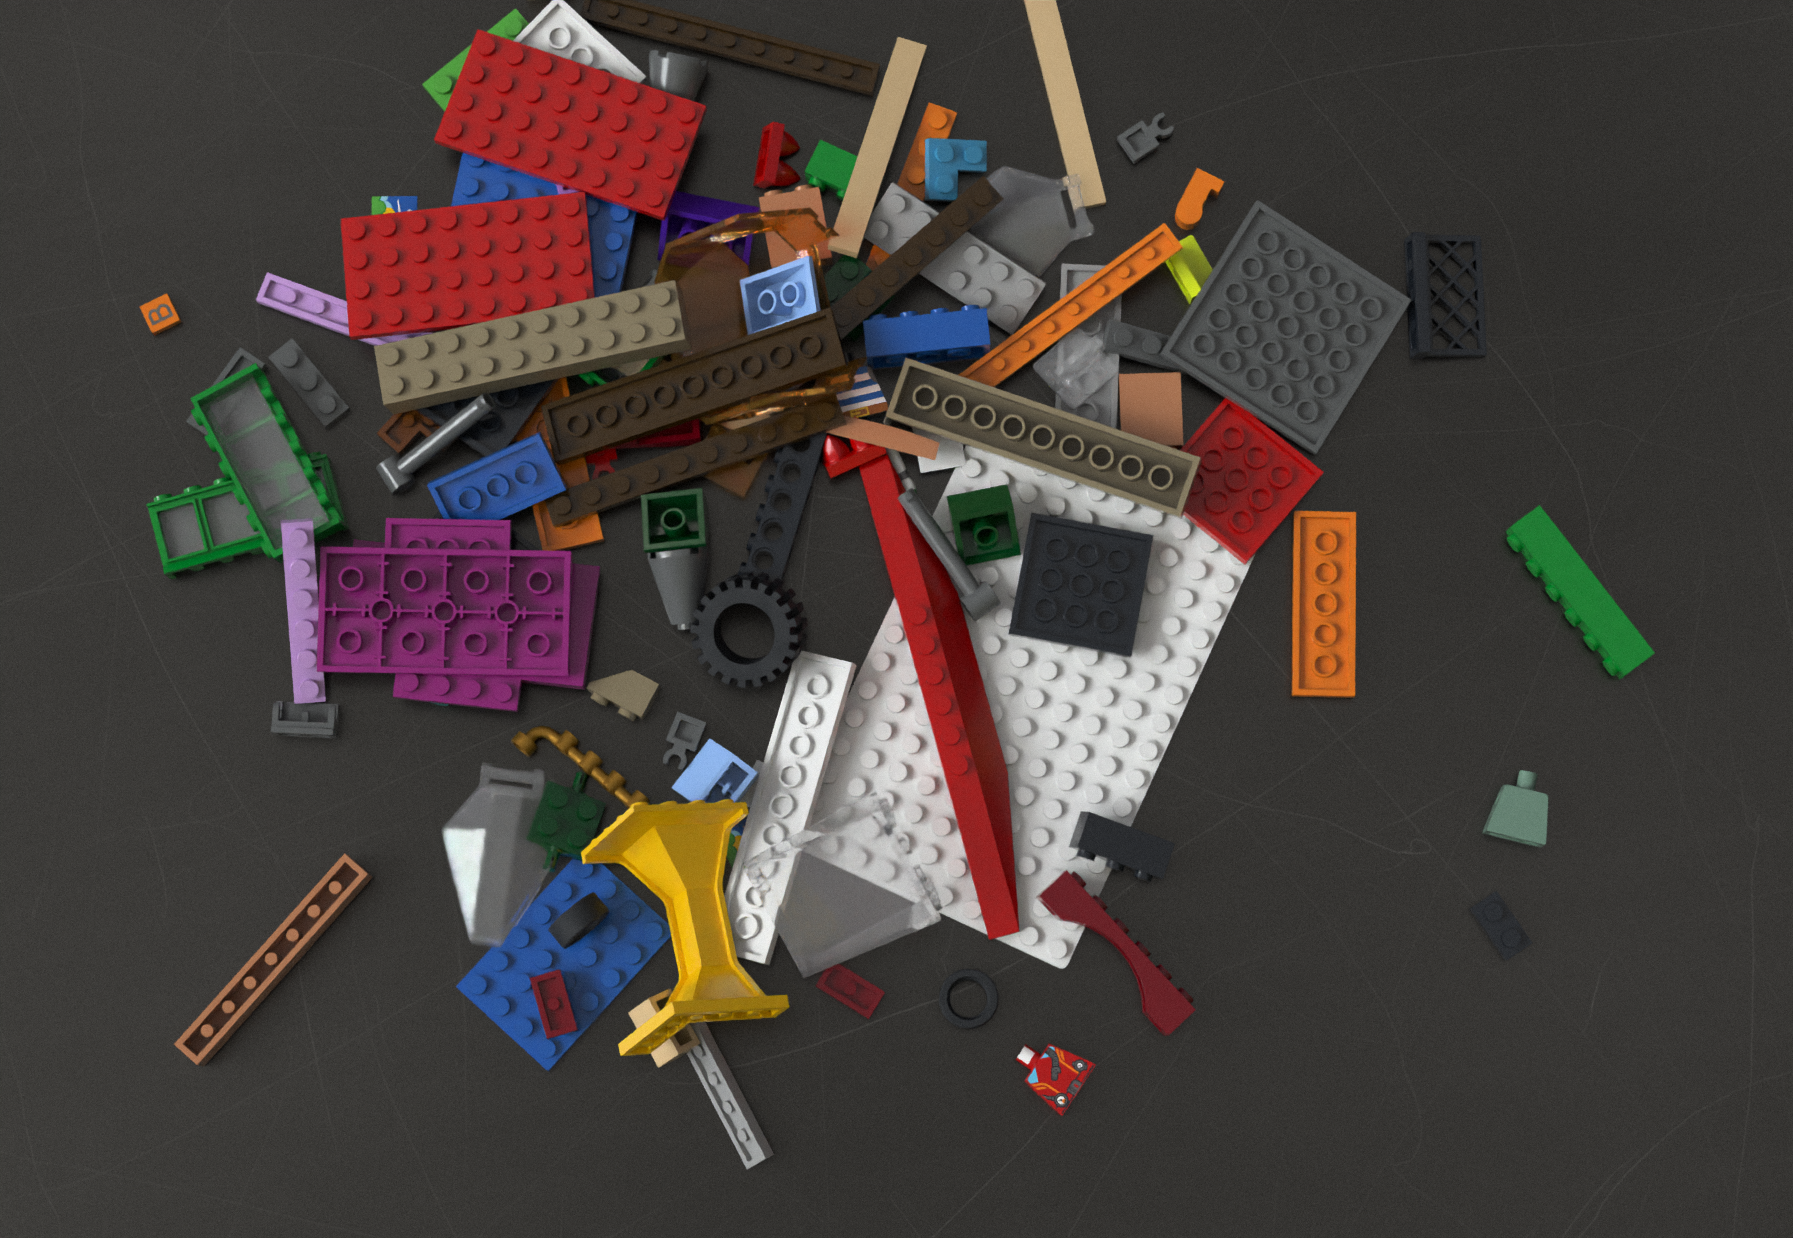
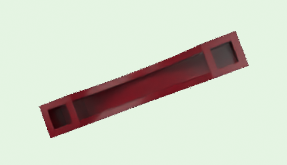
M1067 870L1063 871L1036 898L1056 920L1072 922L1087 927L1105 937L1120 951L1137 979L1141 994L1142 1013L1164 1036H1169L1196 1010L1191 1005L1194 1001L1193 998L1182 987L1177 990L1169 981L1172 978L1171 974L1161 964L1155 966L1148 959L1151 955L1148 949L1140 941L1134 943L1126 935L1129 929L1117 917L1114 920L1111 919L1105 912L1108 909L1107 905L1096 894L1091 897L1084 889L1087 884L1075 871L1071 874Z

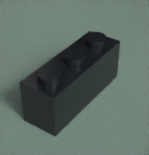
M1081 811L1069 847L1078 850L1076 855L1078 857L1093 862L1095 857L1106 860L1105 866L1123 872L1125 867L1135 871L1134 877L1151 882L1152 878L1163 879L1175 843L1097 814Z

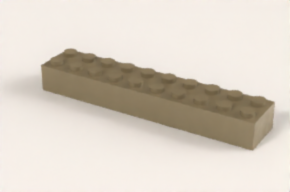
M675 280L374 346L383 405L393 414L693 349L683 291Z
M905 358L886 413V417L890 420L1180 519L1183 517L1202 459L1198 456L909 358Z

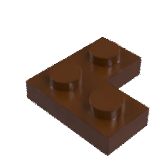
M411 410L394 414L376 434L393 450L402 455L421 433L427 438L439 429L440 426L417 411ZM452 441L441 451L445 452L454 443V441Z

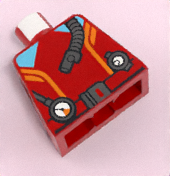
M1025 1044L1016 1058V1061L1031 1070L1024 1082L1061 1116H1063L1096 1066L1094 1063L1052 1044H1048L1042 1054Z

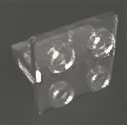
M1079 327L1072 330L1033 365V369L1072 410H1076L1118 373V368L1103 353L1104 343L1097 335L1090 339Z

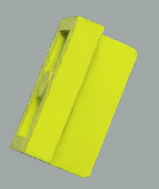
M1193 235L1180 240L1179 243L1183 249L1166 261L1168 268L1190 305L1213 270Z

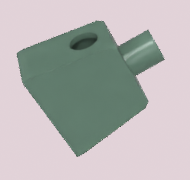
M1520 770L1516 786L1505 784L1501 787L1482 834L1539 848L1546 844L1548 795L1535 791L1538 774Z

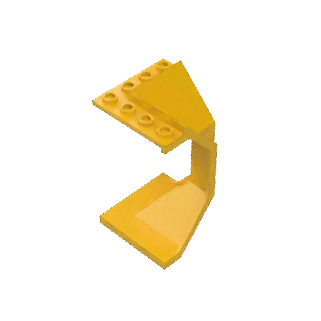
M724 799L716 803L695 800L686 804H677V801H666L661 804L649 805L648 802H637L630 805V808L623 815L618 816L611 826L605 828L604 832L593 839L591 844L581 852L583 864L619 863L625 866L663 901L679 972L678 983L664 1008L618 1044L620 1056L650 1054L689 1023L776 1018L790 1007L787 995H765L738 962L722 884L730 832L736 824L749 814L746 802L734 803L732 799Z

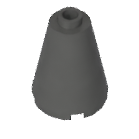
M650 50V87L695 101L708 71L709 61L700 62L701 59L670 52H667L666 55H658L659 51Z
M708 545L647 553V559L671 625L677 624L678 630L691 629V624L697 620L696 617H693L695 609L701 605L700 601L705 595L709 557Z

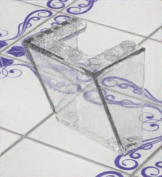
M876 791L743 862V869L803 978L941 921L939 910L943 909L940 903L939 893L931 878L927 879L919 864L913 866L908 857L913 852L904 836L898 838L894 831V827L898 826L895 821L894 811L886 796L880 799Z

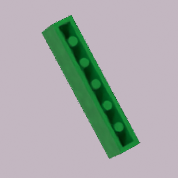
M1540 505L1506 531L1509 536L1507 537L1509 545L1515 552L1519 553L1521 551L1528 560L1526 566L1535 577L1540 576L1547 585L1545 587L1547 594L1553 601L1557 602L1559 600L1566 609L1564 615L1574 627L1577 625L1585 634L1583 636L1585 643L1591 650H1598L1605 659L1602 661L1604 667L1612 676L1617 675L1619 679L1623 678L1655 654Z

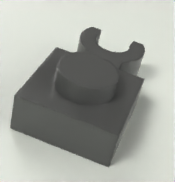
M1164 113L1157 114L1153 118L1152 124L1148 127L1141 120L1117 136V141L1133 164L1159 148L1160 144L1156 140L1157 138L1164 139L1172 135L1174 131L1173 126L1165 130L1158 127V123L1165 119Z
M677 711L666 739L667 742L674 744V746L664 754L663 763L668 765L672 756H679L681 762L678 769L683 771L687 766L686 751L689 750L696 753L707 723Z

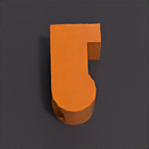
M1197 168L1177 205L1175 213L1177 225L1185 230L1196 228L1201 221L1202 208L1209 195L1218 198L1224 181Z

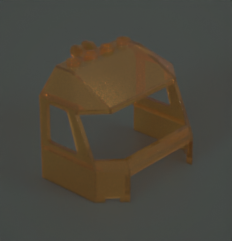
M809 207L737 214L666 243L654 282L659 284L675 280L682 289L693 348L672 353V361L748 335L740 280L750 277L748 265L723 242L750 234L775 232L796 252L797 259L812 256L820 310L830 307L817 244L840 235L833 228L827 229L817 220L819 215ZM711 234L714 235L713 237L706 238V239H702V238L707 237V236H709V235H711ZM860 357L849 361V368L818 378L811 389L753 396L749 402L701 417L700 419L706 425L754 419L850 391L856 381L854 376L858 368L863 366L867 357Z

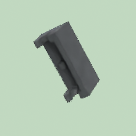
M274 702L271 733L275 736L338 739L340 705Z

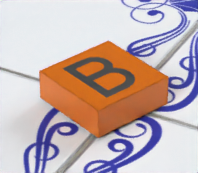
M167 293L139 306L154 336L181 323V319Z

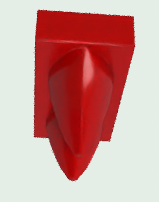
M772 122L763 127L753 186L765 189L771 185H790L801 179L799 174L790 165L779 160L780 156L791 155L800 149L794 137L784 131L785 124Z
M828 435L824 441L823 458L821 461L830 478H833L886 454L885 447L850 439L851 446L847 447L841 439Z

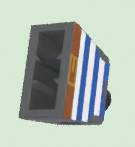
M846 353L849 368L828 376L829 396L836 394L844 416L857 417L867 421L886 417L888 404L871 366L857 368L854 353Z

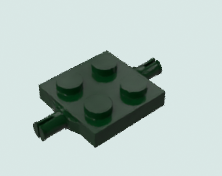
M576 772L572 787H564L549 780L547 781L526 836V840L539 844L548 851L542 868L547 870L550 865L549 872H555L560 856L572 857L582 861L581 852L594 839L606 803L589 797L583 792L589 778L587 774L582 776L583 772Z

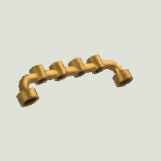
M538 726L525 734L519 731L511 740L522 753L530 757L538 748L534 742L537 739L546 738L561 753L573 760L586 774L599 782L607 792L618 798L628 809L630 805L637 802L650 803V800L640 791L636 790L633 794L623 787L627 781L618 772L612 770L607 774L599 766L603 761L594 752L589 750L586 754L582 753L576 747L579 744V740L567 730L561 735L551 727Z

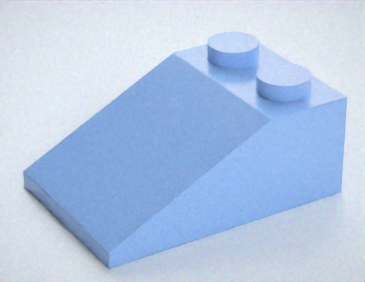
M806 256L740 280L748 335L821 311L812 256Z

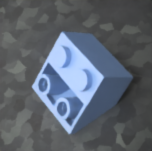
M709 738L672 786V789L689 802L705 800L706 803H716L720 800L732 799L735 803L741 801L758 779L759 774L733 753Z

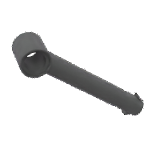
M487 393L481 394L404 457H401L400 454H395L382 461L376 467V470L392 495L399 494L416 482L412 474L493 410L496 407L493 398Z
M911 488L900 495L897 499L963 592L964 596L959 600L969 616L976 622L999 606L1001 603L995 592L986 581L981 584L978 583L928 509L925 508L914 489Z

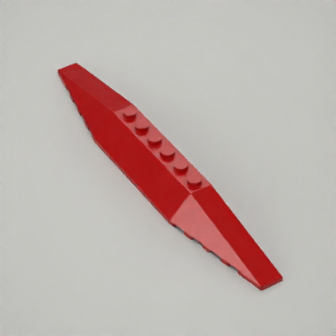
M880 456L859 465V470L918 678L989 940L1020 932L1008 771L958 592L944 565L897 499L906 490L889 456Z

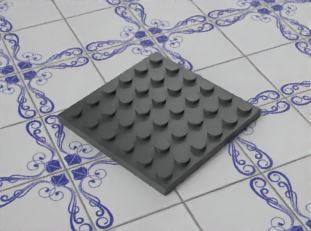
M1257 200L1159 355L1315 455L1408 307L1411 299Z

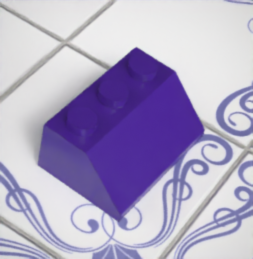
M676 191L665 221L662 220L657 260L747 278L757 234L760 207Z

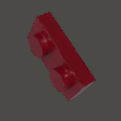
M832 959L815 985L818 989L867 1019H870L885 994L883 990Z
M561 969L531 977L530 982L546 1038L551 1039L578 1031Z

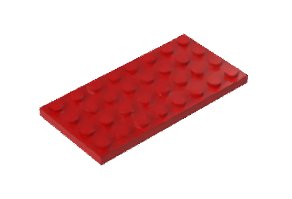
M477 29L434 141L436 144L568 189L585 192L586 195L665 221L707 112V106Z
M585 192L341 218L348 326L351 340L450 330L595 298L587 196Z

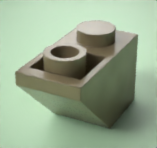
M629 670L589 682L587 689L592 693L591 699L605 707L611 703L620 708L618 713L631 721H635L637 717L644 721L661 687L651 679L634 670Z

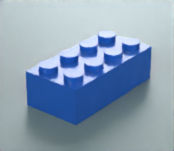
M979 305L963 306L961 311L949 312L948 308H937L931 310L930 314L918 315L916 311H907L900 313V317L887 318L885 314L872 315L869 317V320L863 321L867 366H871L872 370L903 367L905 358L924 364L981 359L990 352L987 308L980 309Z

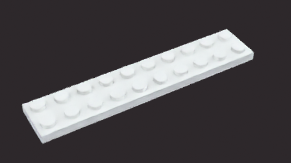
M801 651L798 658L792 663L724 895L736 955L739 958L770 965L856 669V665L852 662Z

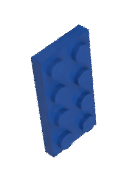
M541 432L432 480L427 484L443 519L500 520L567 489Z

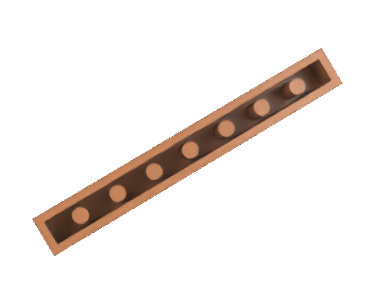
M344 853L174 1045L196 1065L205 1066L373 876L353 858Z

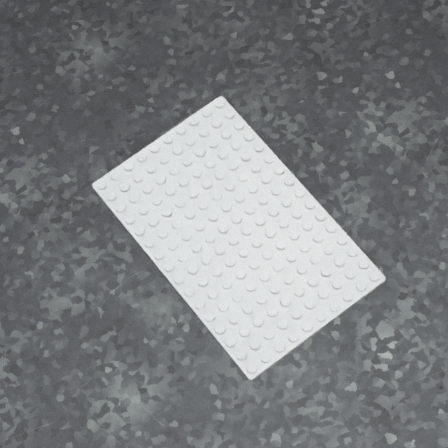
M965 446L963 451L965 456L964 463L966 465L955 467L932 517L956 550L946 496L1007 484L1013 503L1021 555L968 565L967 567L978 583L981 584L986 581L997 595L1001 604L976 622L969 616L962 605L1009 780L1020 932L995 939L1057 968L1064 969L1067 967L1085 927L1072 922L1056 920L1036 896L1057 876L1067 870L1070 874L1075 871L1085 881L1087 885L1084 889L1091 897L1095 894L1099 897L1111 868L1105 866L1106 860L1095 857L1094 862L1076 856L1078 850L1069 847L1080 812H1091L1131 827L1254 556L1244 565L1184 515L1180 519ZM1031 513L1154 535L1131 658L1008 635ZM949 574V576H950V578H951V580H952V582H953V584H954V586H955V588H956V590H957V592H958L959 598L963 597V596H964L963 592L960 590V588L958 587V585L956 584V582L953 580V578H952L951 575ZM894 597L847 697L803 850L988 935Z

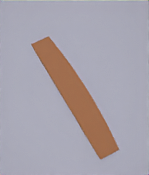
M844 416L847 425L826 432L932 460L936 459L940 444L934 440L902 429Z

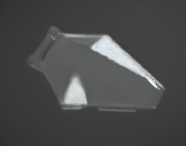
M1004 165L986 178L1004 198L1003 201L968 230L1038 278L1070 241L1095 233L1093 224L1089 223L1079 187L1082 184L1079 174H1072L1062 179L1054 180ZM1067 189L1077 227L1071 229L1069 228L1060 192Z
M483 762L479 786L441 829L469 940L472 944L502 947L505 939L513 927H516L549 873L550 865L547 870L542 868L548 851L539 844L526 840L542 795L545 770L535 769L534 772L493 767L492 763ZM491 779L532 784V790L523 787L490 784Z

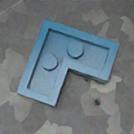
M925 139V201L953 202L958 198V172L983 173L987 171V141Z

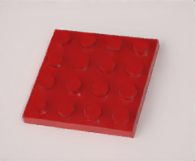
M1225 398L1180 449V451L1202 459L1183 515L1246 565L1321 478L1324 472L1254 415Z

